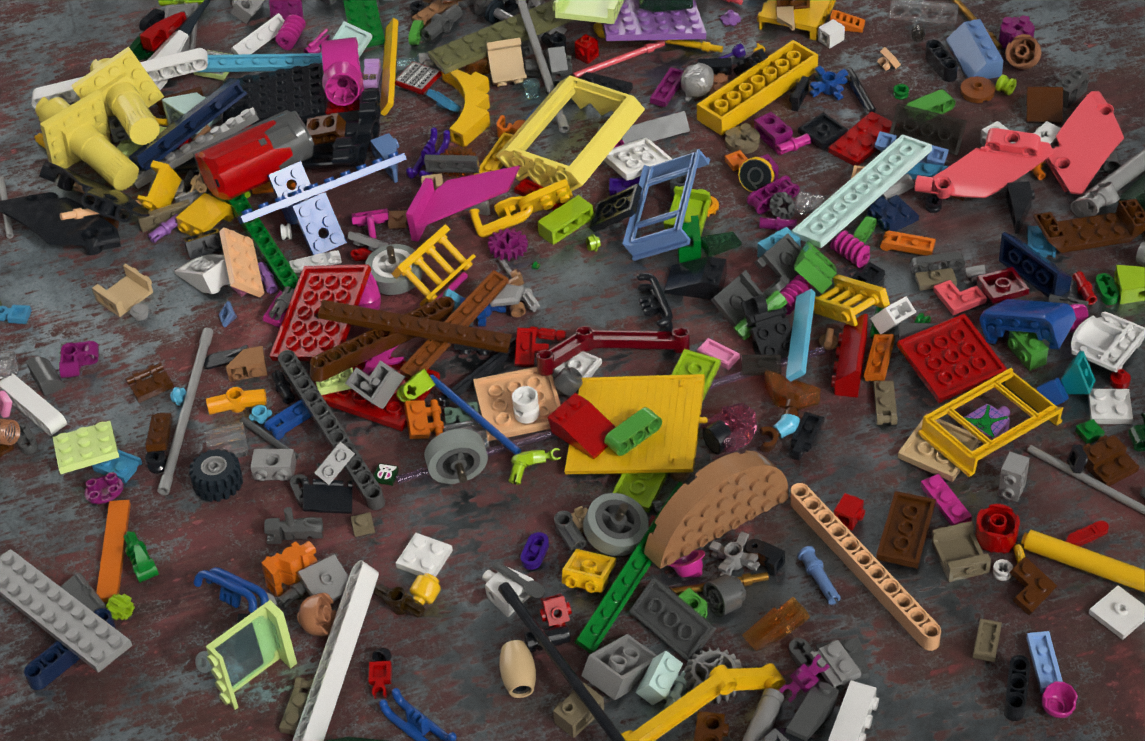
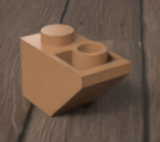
M263 346L243 349L226 366L230 382L268 375Z

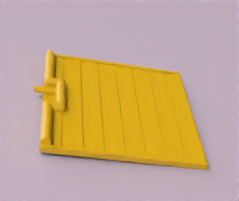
M704 374L582 378L583 384L579 388L578 395L592 403L615 427L645 407L652 410L662 419V425L657 432L622 456H619L611 448L607 447L600 455L592 459L569 444L564 470L565 474L692 473L694 471L699 423L708 422L707 417H700L705 385Z

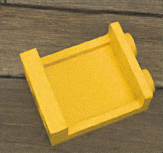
M152 161L150 167L156 172V178L148 196L138 195L137 197L142 203L141 206L146 208L148 212L171 205L182 179L169 164Z
M203 193L176 217L178 229L190 236L211 230L222 219L228 222L234 219L230 204L207 193Z

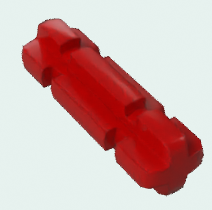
M535 326L530 327L531 329H536V338L538 336L539 339H557V341L562 342L566 339L565 330L556 331V329L540 327L538 329Z

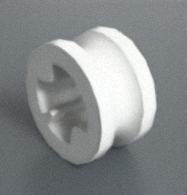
M290 223L286 226L281 224L282 240L286 238L292 239Z
M1004 559L996 561L993 566V576L1000 581L1009 580L1012 577L1009 572L1013 569V565Z

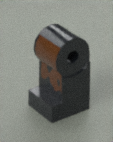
M751 539L746 543V553L757 554L758 559L756 562L766 567L768 574L775 577L785 564V551L759 539Z

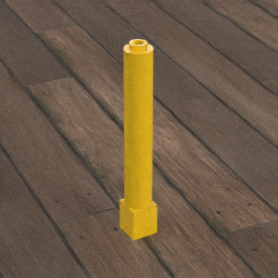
M1032 529L1029 533L1025 532L1021 544L1024 545V549L1145 593L1144 569Z

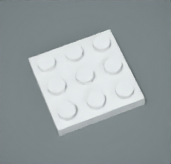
M646 137L613 148L603 161L627 181L641 176L644 165L653 166L672 160V158Z

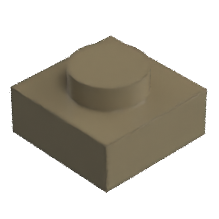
M371 512L351 516L355 537L375 533Z

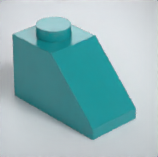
M1084 351L1078 352L1061 377V382L1067 394H1090L1096 381Z

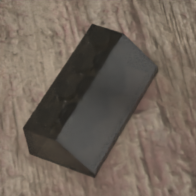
M898 103L889 134L896 135V139L903 134L933 146L948 149L949 154L958 156L967 120Z

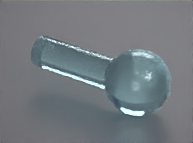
M419 54L415 58L396 59V65H410L412 61L419 63Z

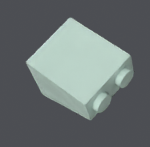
M196 92L162 99L168 126L198 105L206 97ZM219 115L207 125L211 127L221 120V116ZM199 130L191 138L193 139L194 137H196L201 130Z

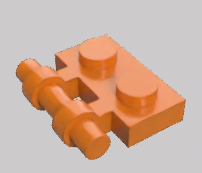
M431 400V407H426L425 401H405L404 408L409 439H429L430 432L434 431L436 436L443 433L444 423L441 421L440 414L442 412L441 407L438 405V400ZM427 416H432L433 422L428 423Z

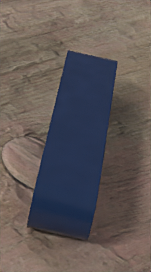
M101 608L94 612L112 627L116 628L111 612L108 609ZM57 641L25 667L24 675L31 689L41 690L80 660V658Z

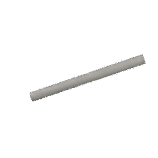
M0 177L1 200L8 199L4 177ZM3 214L6 237L11 239L14 236L11 218Z

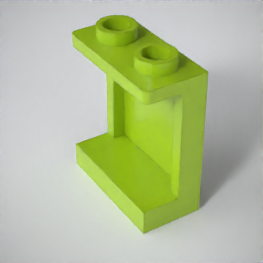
M684 186L674 187L675 195L670 212L678 210ZM692 189L683 223L691 222V216L698 215L701 236L710 208L711 196L710 192L704 189ZM676 217L664 221L665 230L674 227Z

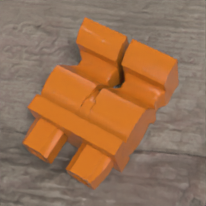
M295 541L291 544V547L285 548L282 554L276 553L272 557L267 556L261 562L266 586L275 597H280L283 594L282 583L289 586L293 583H298L300 581L297 575L298 571L318 562L314 556L316 548L310 541L301 546Z

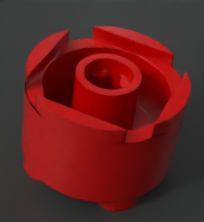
M991 504L984 510L982 508L978 512L975 536L981 549L995 553H1009L1017 543L1020 518L1007 505Z

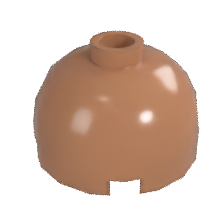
M1022 34L1014 37L1015 40L1007 45L1005 51L1006 59L1017 69H1031L1037 65L1041 58V46L1030 35Z
M325 592L308 596L301 603L297 613V620L306 633L313 636H327L330 634L336 610L331 609L330 604L334 602L329 594Z

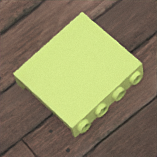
M556 0L553 2V11H555V18L615 24L624 0Z

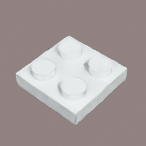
M1092 388L1090 394H1088L1090 420L1094 419L1097 424L1133 423L1129 389Z
M415 533L396 561V568L417 576L429 573L436 577L452 553V545Z

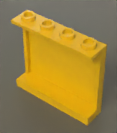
M776 0L764 2L762 11L758 13L757 22H759L760 30L765 22L782 25L777 22ZM810 0V8L794 10L795 28L810 31V40L816 41L818 38V28L825 24L836 0Z

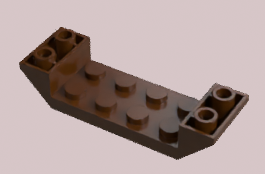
M1136 199L1119 201L1115 213L1056 221L1051 212L1033 215L1047 241L1061 253L1128 243L1145 231V211Z

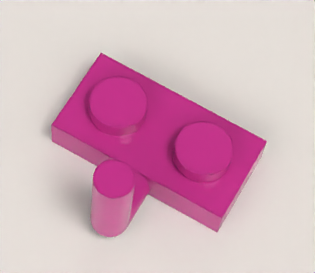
M387 208L352 213L353 225H367L369 237L377 238L374 222L379 224L389 220Z

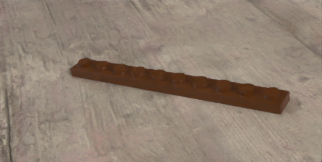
M322 300L318 312L319 319L508 353L512 337L511 334L328 300Z

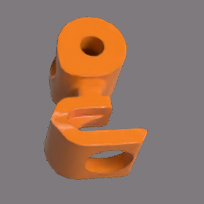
M501 115L496 123L498 138L501 137L503 132L514 135L525 120H517L513 125L509 123L505 128V116Z

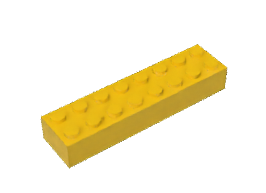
M792 40L768 56L767 59L756 64L697 104V120L719 135H724L727 130L736 127L796 86V83L800 82L802 76L809 77L815 73V68L818 67V54Z

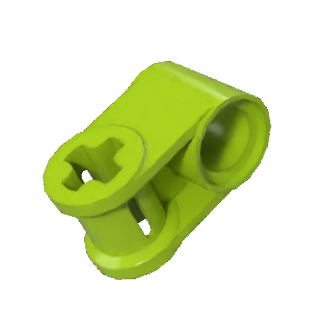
M422 369L397 389V397L401 402L411 401L431 389L435 383L427 371Z

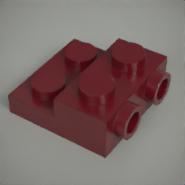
M1013 267L977 276L978 288L993 304L1000 303L1005 299L1029 295V288Z

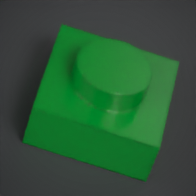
M1094 419L1077 425L1075 432L1086 444L1099 440L1105 434Z

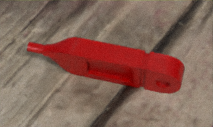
M1097 521L1069 534L1065 542L1082 546L1098 539V537L1106 535L1109 525L1106 521Z

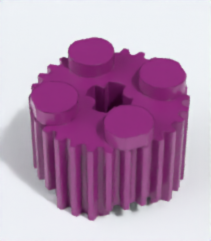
M1022 15L1020 18L1005 17L1002 20L999 33V43L1002 45V48L1006 49L1009 42L1011 43L1015 40L1014 37L1027 34L1034 38L1035 26L1030 21V18Z

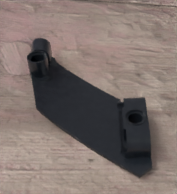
M45 161L39 177L55 183L60 174L57 186L65 191H72L76 181L85 192L81 197L82 205L103 216L124 223L128 222L133 214L138 216L150 215L137 201L119 190ZM87 195L93 196L95 201H90ZM121 209L127 210L129 215H124Z
M47 192L0 201L1 213L21 223L49 245L84 246L87 255L99 254L102 252V245L104 249L121 247L118 229L98 214L84 216L83 219L77 220L74 218L61 220L60 213L70 212L77 208L88 209L70 198H59L56 193Z

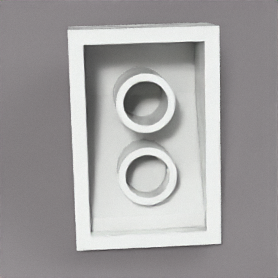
M204 255L190 260L174 271L177 276L203 293L215 294L221 290L222 286L230 284L224 255Z

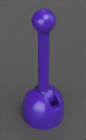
M740 43L732 48L731 53L719 58H728L730 56L741 58L746 56V52Z

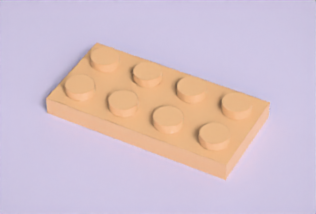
M223 227L219 233L230 286L260 298L264 294L253 239Z

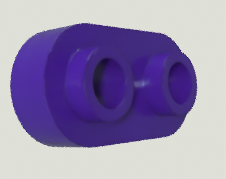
M536 532L529 536L521 553V564L525 569L534 570L542 564L549 548V539L546 534Z

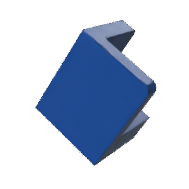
M1059 377L1045 382L1036 388L1039 393L1054 405L1061 404L1069 399Z

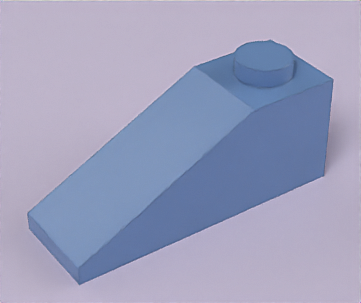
M389 133L370 140L372 154L376 159L381 157L382 160L388 159L389 154L398 151V141L396 138L393 139ZM398 163L384 168L394 183L398 182Z

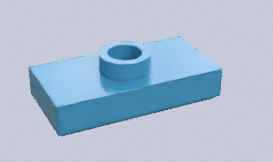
M429 89L426 95L437 101L436 105L459 113L461 106L442 93Z

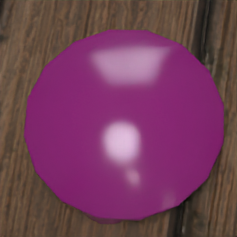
M110 472L106 476L97 479L91 478L86 481L87 488L85 489L84 496L87 501L94 504L107 503L121 494L124 483L114 472Z

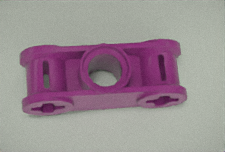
M784 175L778 180L750 193L746 202L748 205L753 206L758 214H764L770 210V200L774 194L786 192L788 195H792L791 198H794L799 193L800 187L797 184H793L789 176Z

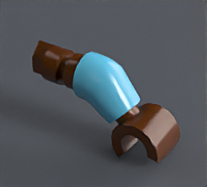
M787 392L785 409L787 410L784 411L781 419L773 425V428L769 426L760 428L759 433L761 436L767 435L772 440L770 442H763L760 447L762 452L772 451L776 446L778 438L781 439L792 434L798 428L800 418L797 411H799L801 403L799 402V395L796 393Z

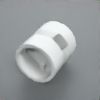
M522 386L514 390L512 402L515 419L524 424L536 421L540 414L537 391L530 386Z

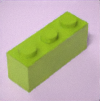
M577 195L538 221L539 235L552 245L556 244L592 220L593 205Z

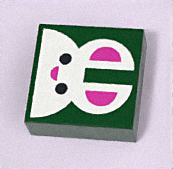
M379 463L374 478L379 484L393 486L399 468L395 465Z

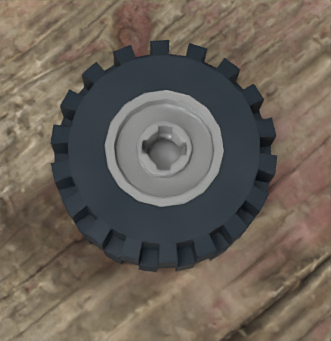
M220 448L212 451L210 449L205 453H200L199 457H195L193 459L194 462H191L189 474L196 495L200 496L201 499H208L210 502L217 500L219 502L221 499H229L230 495L234 496L237 494L236 490L239 491L241 489L243 476L239 460L233 452H228L226 449L220 450Z

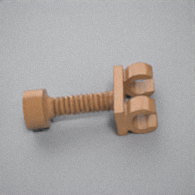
M517 268L510 272L512 279L509 280L508 284L517 286L524 284L520 271L517 272ZM522 302L510 306V312L513 317H521L526 313Z

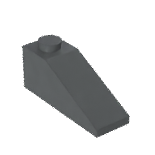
M818 681L808 692L788 725L786 732L807 741L833 713L839 690L828 683Z

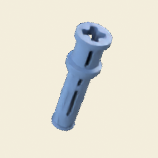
M813 546L802 548L798 552L797 558L804 563L807 574L813 576L830 605L836 604L837 602L834 598L840 601L841 596L837 593L823 570V562L815 555Z

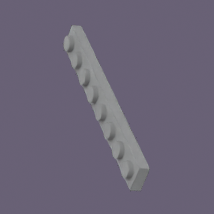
M253 107L243 110L240 115L229 118L224 124L212 128L205 135L198 136L193 142L182 145L175 152H170L159 162L169 164L174 169L193 158V152L237 133L258 121L257 112ZM152 168L147 171H139L138 178L134 184L139 189L154 180L157 174Z

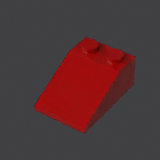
M574 393L547 417L553 434L592 459H595L608 447L605 444V437L611 430L616 428L592 403L577 393Z

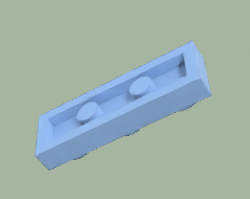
M1050 632L1027 633L1026 639L1040 693H1044L1049 684L1055 681L1063 682Z

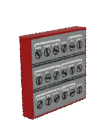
M412 61L395 79V85L423 95L441 76V71Z

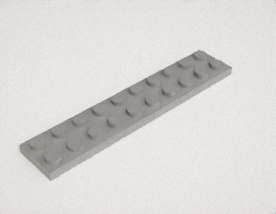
M10 549L0 556V595L99 673L133 646L130 639Z

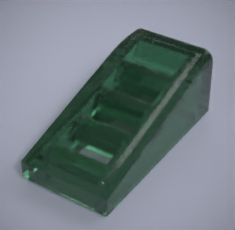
M734 232L701 237V248L709 257L742 245V242Z

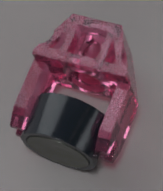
M743 402L721 407L722 412L711 417L707 423L701 426L703 429V439L713 453L735 452L747 445L758 430L755 410Z

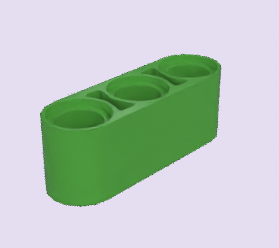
M941 89L909 102L904 107L903 112L914 124H920L949 112L954 108L956 102L945 90Z
M642 408L611 430L605 437V444L619 456L625 455L657 432L662 425V419L649 408Z

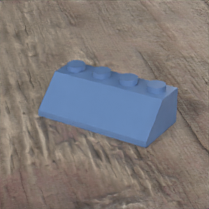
M980 19L963 22L947 37L946 41L966 79L975 76L991 79L1002 75L1003 59Z

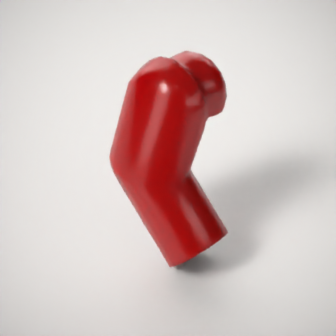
M366 248L353 249L350 256L355 261L367 260L372 252Z

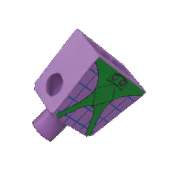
M986 404L964 418L990 440H993L1008 431L1010 410L1006 406H1001L997 410L993 406Z

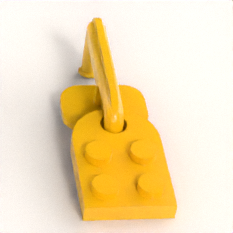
M563 179L526 196L510 197L495 204L494 209L497 215L503 218L486 225L481 223L478 214L480 212L479 209H470L469 213L478 236L485 238L492 235L493 232H499V229L505 230L524 222L531 213L543 209H551L555 204L568 202L574 196L567 179Z

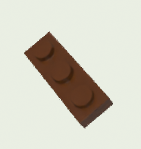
M161 412L152 415L145 445L147 452L167 450L173 420L171 413Z

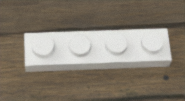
M278 13L231 48L232 52L235 55L254 53L276 36L285 20Z

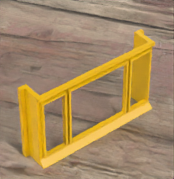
M1009 368L925 415L922 428L918 431V434L970 477L975 474L978 460L1047 420L1055 426L1061 424L1063 421L1061 419L1063 407L1054 405L1015 374L1012 368ZM1005 381V386H1007L1010 390H1012L1015 394H1017L1020 398H1022L1025 402H1027L1030 406H1032V407H1033L1035 410H1037L1039 413H1037L1036 411H1034L1031 407H1029L1026 403H1024L1021 399H1019L1016 395H1014L1011 391H1009V390H1008L1006 387H1004L1001 383H1003V382ZM995 388L1031 418L990 440L956 412L955 409ZM949 414L984 445L971 451L935 420Z

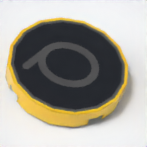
M760 157L749 158L743 162L738 173L740 183L749 192L757 191L772 183L775 175L771 164Z

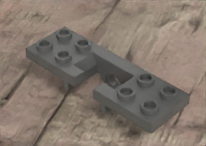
M789 233L786 234L754 262L759 269L767 264L777 275L778 279L764 292H761L745 270L711 299L712 303L733 327L745 318L740 304L742 301L759 295H763L766 299L775 290L780 292L799 274L794 269V265L802 249Z

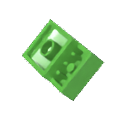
M807 241L796 259L794 269L823 294L832 284V278L837 274L836 266L813 244Z

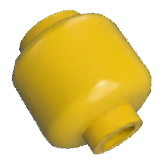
M429 573L418 575L409 589L410 594L413 596V601L421 606L424 603L432 604L441 591L440 581Z

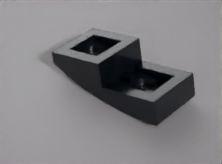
M869 262L861 272L857 271L851 278L876 285L884 277L885 270Z

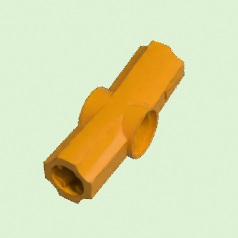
M232 387L227 390L226 394L206 398L209 415L227 410L239 413L245 410L246 407L267 405L266 390L243 391L240 387Z

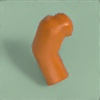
M1046 160L1031 170L1038 180H1043L1046 177V174L1041 169V167H1044L1042 164H1046Z

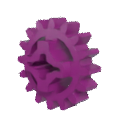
M506 228L505 231L499 229V233L493 232V237H489L488 242L490 254H494V258L500 257V260L507 258L510 261L512 257L516 260L518 255L523 256V252H527L528 247L526 235H522V231L516 232L515 228L512 231Z

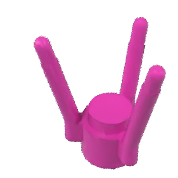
M325 29L308 44V47L303 50L304 53H320L319 45L330 37V35L323 37L328 29Z

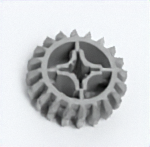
M709 647L707 652L701 649L699 655L694 653L692 659H688L687 666L684 669L686 673L684 679L688 681V691H691L703 682L697 675L705 681L709 678L711 670L719 665H725L728 669L743 668L740 659H736L735 654L729 655L727 649L724 652H720L719 647L716 651H712ZM736 691L728 695L720 694L713 700H716L718 704L720 699L728 701L729 696L735 697Z

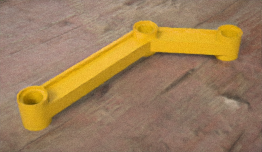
M773 663L766 664L761 668L728 669L725 665H719L711 670L707 680L635 731L628 730L621 735L626 741H655L720 694L728 695L733 691L763 690L766 688H773L779 691L786 684V681Z

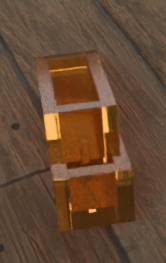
M791 597L778 610L775 607L742 634V637L755 651H758L794 631L807 621L810 616L807 610L794 597Z

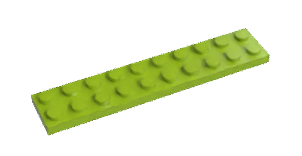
M684 349L671 375L704 374V400L721 365V359ZM622 473L613 493L631 497L642 506L645 512L649 513L653 506L652 502L656 500L668 473Z

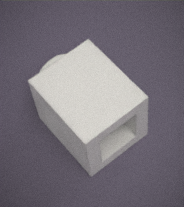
M832 19L818 28V41L830 49L844 40L845 26Z

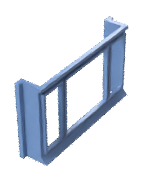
M697 149L695 153L693 152L653 166H643L639 181L642 191L637 212L629 218L623 240V245L633 256V261L690 244L691 239L683 231L682 226L697 168L709 165L710 162L709 157L706 158L700 149ZM687 174L678 210L640 221L649 186ZM676 217L673 228L635 239L638 228Z

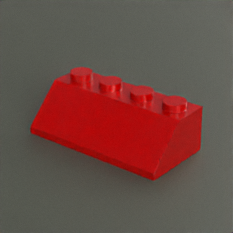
M863 314L856 318L857 326L845 324L843 333H839L838 344H841V347H837L836 358H839V360L834 362L833 372L836 375H832L831 387H835L834 395L858 398L867 342L868 314Z

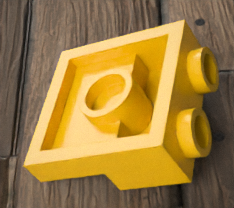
M576 549L562 570V584L569 588H583L589 593H602L608 584L609 574L616 564V558Z

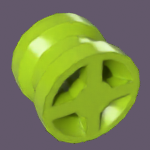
M1002 74L997 80L995 89L999 92L1003 91L1006 95H1011L1017 81L1014 78L1009 79L1006 75Z

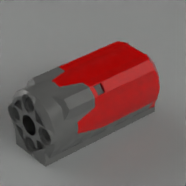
M285 110L193 152V156L202 181L212 194L223 200H231L269 182L267 175L299 161L302 163L310 159L313 155L314 142L298 113Z

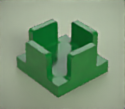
M696 215L691 216V222L683 223L682 229L691 239L692 246L678 248L679 263L701 258L699 218Z

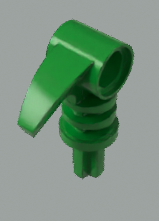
M127 531V534L124 535V540L127 544L125 552L130 558L138 582L141 583L159 575L153 559L150 558L146 550L145 543L138 540L135 532Z

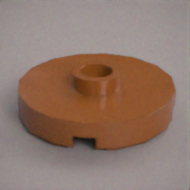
M970 77L961 83L960 94L971 103H983V101H990L994 97L995 85L990 79L985 77Z

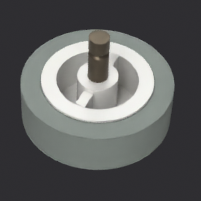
M390 244L376 249L368 256L365 264H369L371 267V273L377 282L381 294H402L415 287L406 276L401 274L396 279L391 274L404 260L415 252L413 248L401 244ZM411 265V271L421 280L422 269L418 265Z

